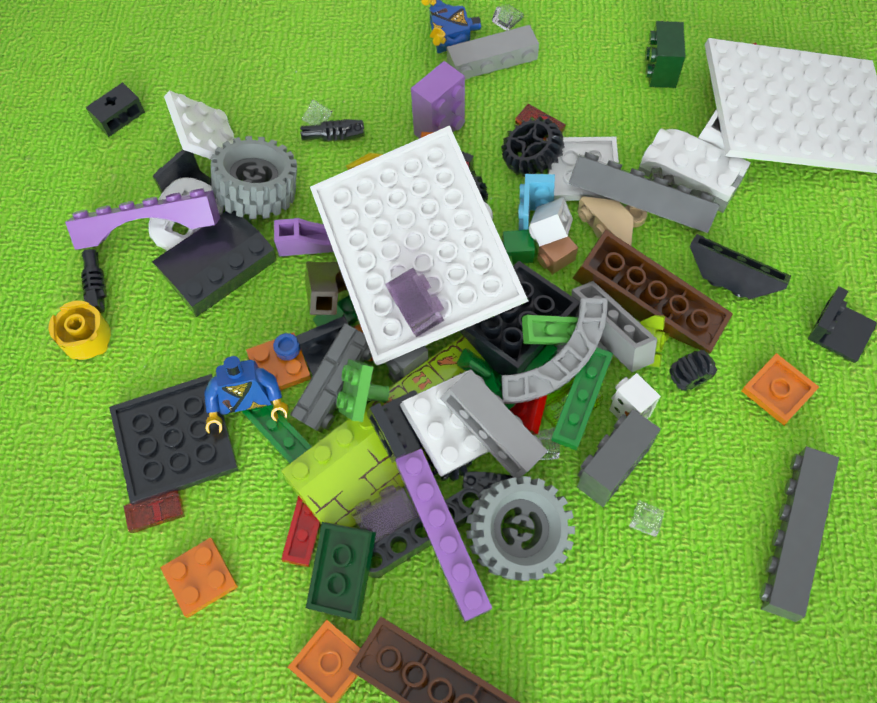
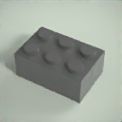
M634 409L628 416L623 414L618 419L611 435L606 434L597 446L598 450L594 456L590 454L580 467L582 469L577 475L580 478L577 488L603 508L650 450L661 430Z

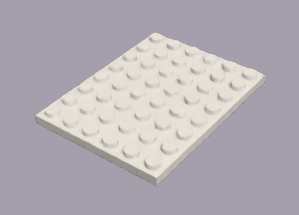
M708 38L705 43V50L726 156L877 173V74L872 60Z
M450 125L310 187L370 352L377 366L528 302Z

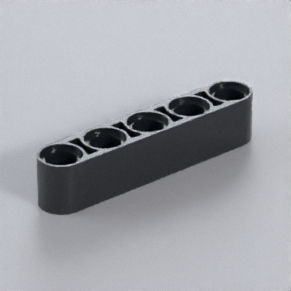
M474 487L464 488L445 500L449 512L454 516L453 521L457 529L466 524L468 515H472L474 509L466 507L463 501L467 498L475 500L481 498L479 496L481 492ZM420 517L415 518L374 544L372 557H380L382 563L378 568H370V577L378 578L385 575L432 545L428 536L420 538L415 534L418 528L424 527ZM398 541L404 542L407 545L406 549L401 553L392 551L393 544Z

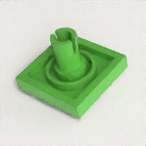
M348 359L347 365H344L341 378L344 384L342 392L338 393L336 405L339 408L338 411L352 421L363 422L367 400L386 403L389 398V386L370 384L373 366L358 360Z

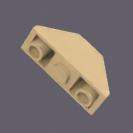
M585 196L580 198L577 213L583 222L589 224L598 238H600L605 230H608L631 246L634 217L620 202Z

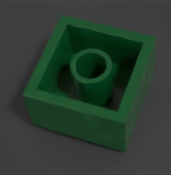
M656 21L654 31L649 33L650 47H646L645 61H648L645 77L649 78V87L676 88L686 57L684 22Z

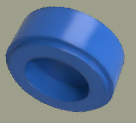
M281 334L273 343L277 357L282 360L294 359L300 352V345L293 334Z

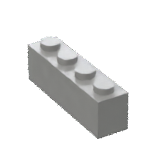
M527 25L448 46L447 63L462 73L465 79L537 60L539 42L531 26Z
M594 281L572 289V297L578 301L580 298H607L606 323L600 342L631 372L654 363L657 338Z
M472 370L468 371L440 398L513 477L523 476L548 452L539 438L528 431L521 419L513 415L504 405L503 400L495 395L485 385L484 380Z

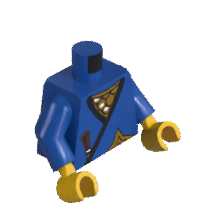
M421 0L425 6L431 4V7H429L432 29L430 37L434 38L433 44L436 46L437 53L447 51L448 46L470 41V31L481 30L480 17L467 18L465 7L448 5L441 0Z
M236 356L226 358L223 363L224 365L216 368V376L210 379L205 389L206 413H209V417L206 420V431L209 434L211 423H217L219 425V433L222 431V419L217 416L219 411L223 415L268 406L273 401L272 419L274 421L278 420L277 410H282L285 418H287L289 408L287 404L280 400L282 394L276 377L267 370L259 368L254 360L240 362Z

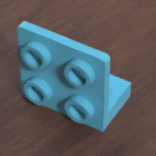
M525 174V184H520L519 230L529 229L530 210H536L538 206L554 201L555 174Z

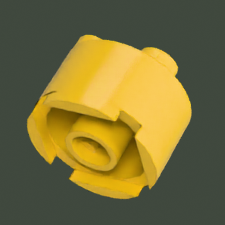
M68 302L60 307L61 311L56 316L53 314L48 327L49 334L71 359H90L107 351L111 337L110 326L101 313L88 302Z

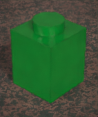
M529 229L503 231L502 243L508 257L512 256L513 264H516L518 261L523 264L534 263L535 245Z

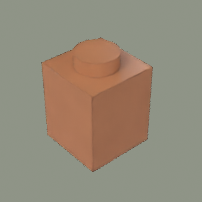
M569 236L539 246L538 262L553 275L576 260L578 247Z

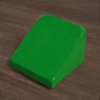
M463 349L456 363L458 364L457 366L465 371L472 370L480 377H490L491 372L486 362L469 349Z

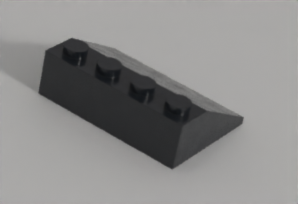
M234 210L231 214L225 211L220 215V220L215 225L200 228L153 260L152 263L194 315L198 317L276 262L274 248L263 235L244 217L237 216Z
M520 261L513 268L528 302L460 330L462 335L491 368L500 375L523 373L547 345L524 344L523 316L576 317L579 308L578 300Z

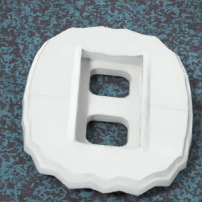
M180 178L167 186L158 200L166 199L167 195L173 193H180L181 196L189 195V192L195 189L203 188L205 192L211 191L212 187L197 179ZM217 204L219 214L221 215L224 211V206L220 207ZM150 218L148 224L149 236L158 247L166 251L200 228H189L185 235H181L172 230L175 224L174 221Z

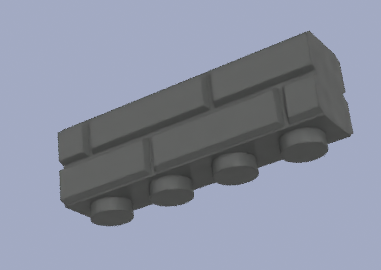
M344 323L291 412V416L321 433L324 429L328 430L335 420L333 413L337 408V396L343 389L344 381H342L341 376L344 365H347L348 359L364 362L365 360L369 361L372 357L364 333Z

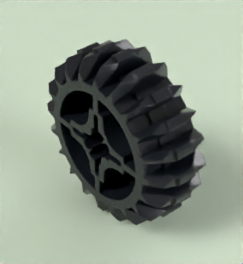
M531 116L528 122L522 119V124L519 126L514 124V130L508 131L509 137L503 138L504 145L501 146L503 160L507 167L517 176L521 174L524 177L525 174H536L538 172L543 174L547 168L552 170V164L558 163V157L563 156L562 149L565 148L563 134L555 122L552 123L549 118L544 120L541 116L537 120Z

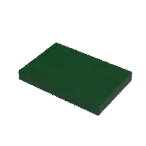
M322 522L306 603L307 609L347 619L361 620L376 532Z

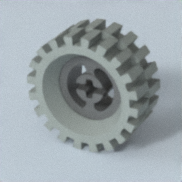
M245 136L244 141H241L238 137L233 139L232 144L228 141L222 143L223 149L220 147L216 148L215 155L212 154L211 187L214 197L217 199V204L220 207L225 205V211L231 214L235 210L237 216L242 218L244 214H250V219H256V215H262L264 219L269 218L271 212L276 216L281 214V208L287 210L290 207V203H293L296 195L297 162L294 159L293 153L291 151L287 152L286 146L282 144L278 147L277 141L272 139L269 143L265 142L264 137L252 140V136Z
M522 476L496 482L479 494L481 498L474 501L470 507L474 509V512L467 517L466 523H471V530L466 531L467 539L472 538L474 545L469 547L472 554L479 555L480 558L477 561L481 566L489 567V572L494 575H500L502 578L529 581V579L538 580L544 578V573L552 574L557 570L556 563L563 564L567 556L563 554V551L571 550L574 543L567 540L568 534H575V526H568L567 519L574 517L572 510L564 511L562 506L568 502L564 496H555L558 489L553 485L544 486V480L539 478L531 480V477ZM510 509H514L515 514L505 519L504 523L518 524V527L523 529H534L535 526L533 539L525 548L521 547L522 542L529 540L533 534L518 533L516 529L502 528V533L508 542L506 543L502 537L501 522L504 515Z

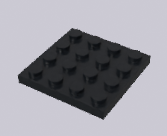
M212 374L109 407L129 500L133 506L239 471L224 414L221 415L220 411L217 412V416L222 419V431L220 433L217 423L210 424V434L206 431V420L209 417V413H206L205 389L213 377Z

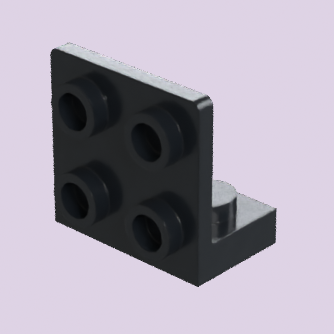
M183 149L176 153L169 162L160 167L153 175L161 194L167 186L180 178L197 179L211 186V178L200 171L194 154Z
M838 286L827 301L807 339L856 363L868 343L877 322L846 307L848 302L844 301L848 290Z
M344 316L296 336L312 376L315 374L344 323L348 324Z
M415 390L383 406L378 403L370 407L366 414L392 463L396 459L423 447L400 407L402 401L417 395Z

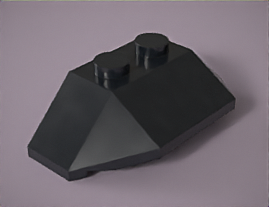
M696 234L690 244L702 277L713 286L724 287L730 290L737 297L753 299L785 290L789 284L791 275L710 239H706L701 235Z

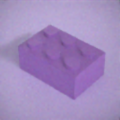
M443 61L411 88L414 135L418 138H421V132H436L449 125L452 132L459 130L465 123V76Z

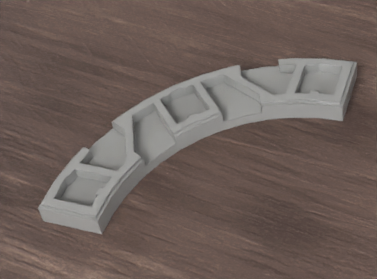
M580 298L575 330L565 347L551 361L539 368L524 373L502 375V400L504 404L521 403L543 397L568 383L580 372L589 361L601 339L606 323L607 298Z

